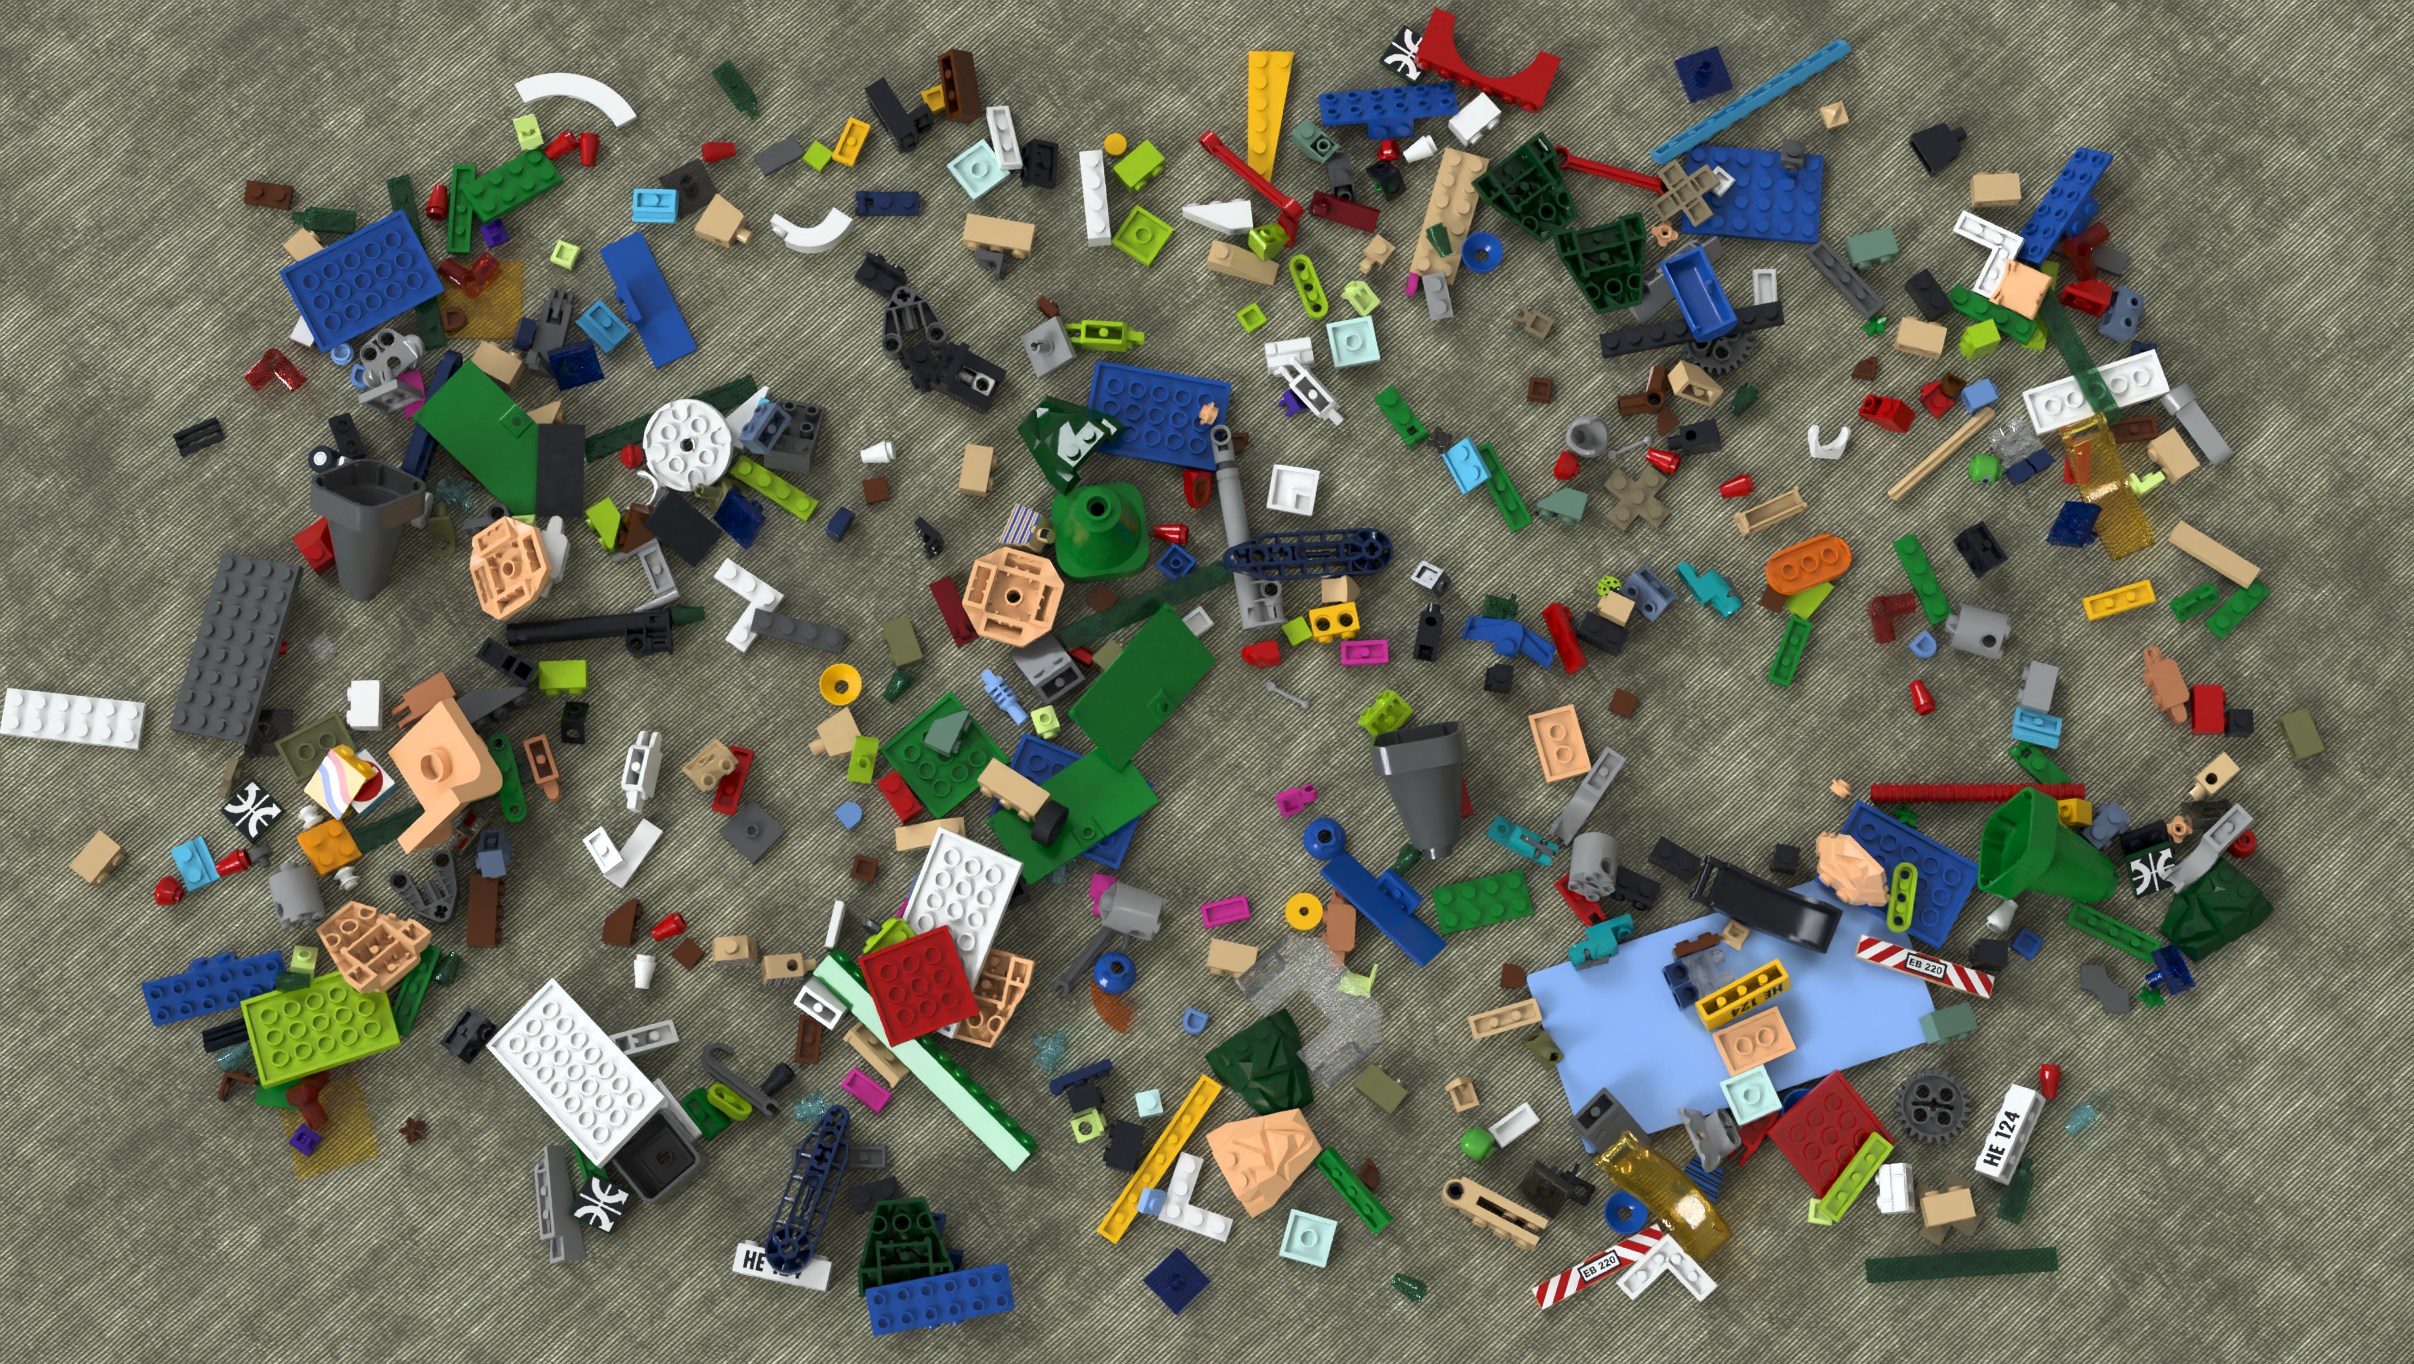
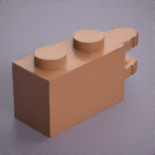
M442 671L404 693L402 696L405 702L395 707L391 713L393 717L399 716L410 709L413 714L402 719L398 724L400 729L406 728L416 721L419 722L441 700L453 697L457 701L460 698Z
M543 734L523 741L537 786L541 790L544 789L549 801L558 803L562 797L559 783L563 781L548 737Z

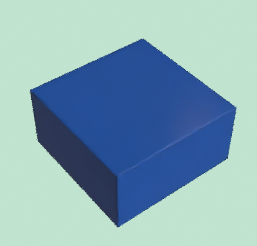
M1174 543L1158 561L1156 568L1175 584L1179 585L1197 565V561Z

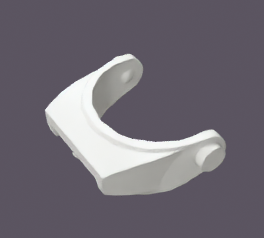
M1812 425L1808 431L1811 456L1814 458L1839 459L1851 435L1850 428L1843 427L1836 440L1828 445L1821 446L1818 441L1819 426Z
M640 470V472H637V476L648 479L654 484L653 496L645 505L655 507L666 493L668 486L646 471Z

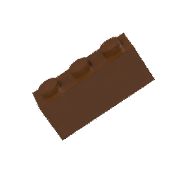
M951 49L938 56L947 121L968 124L982 117L972 52Z
M470 874L466 945L470 948L498 949V942H502L503 930L499 928L500 919L504 917V905H501V896L505 895V882H502L501 877L483 878L482 875Z

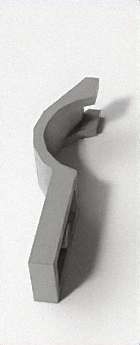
M1607 746L1567 807L1548 831V834L1552 836L1554 833L1564 840V845L1568 846L1627 759Z
M2236 803L2202 836V840L2194 852L2180 864L2169 868L2161 878L2164 881L2168 879L2176 887L2174 891L2179 894L2204 876L2215 865L2220 855L2256 820L2239 803Z

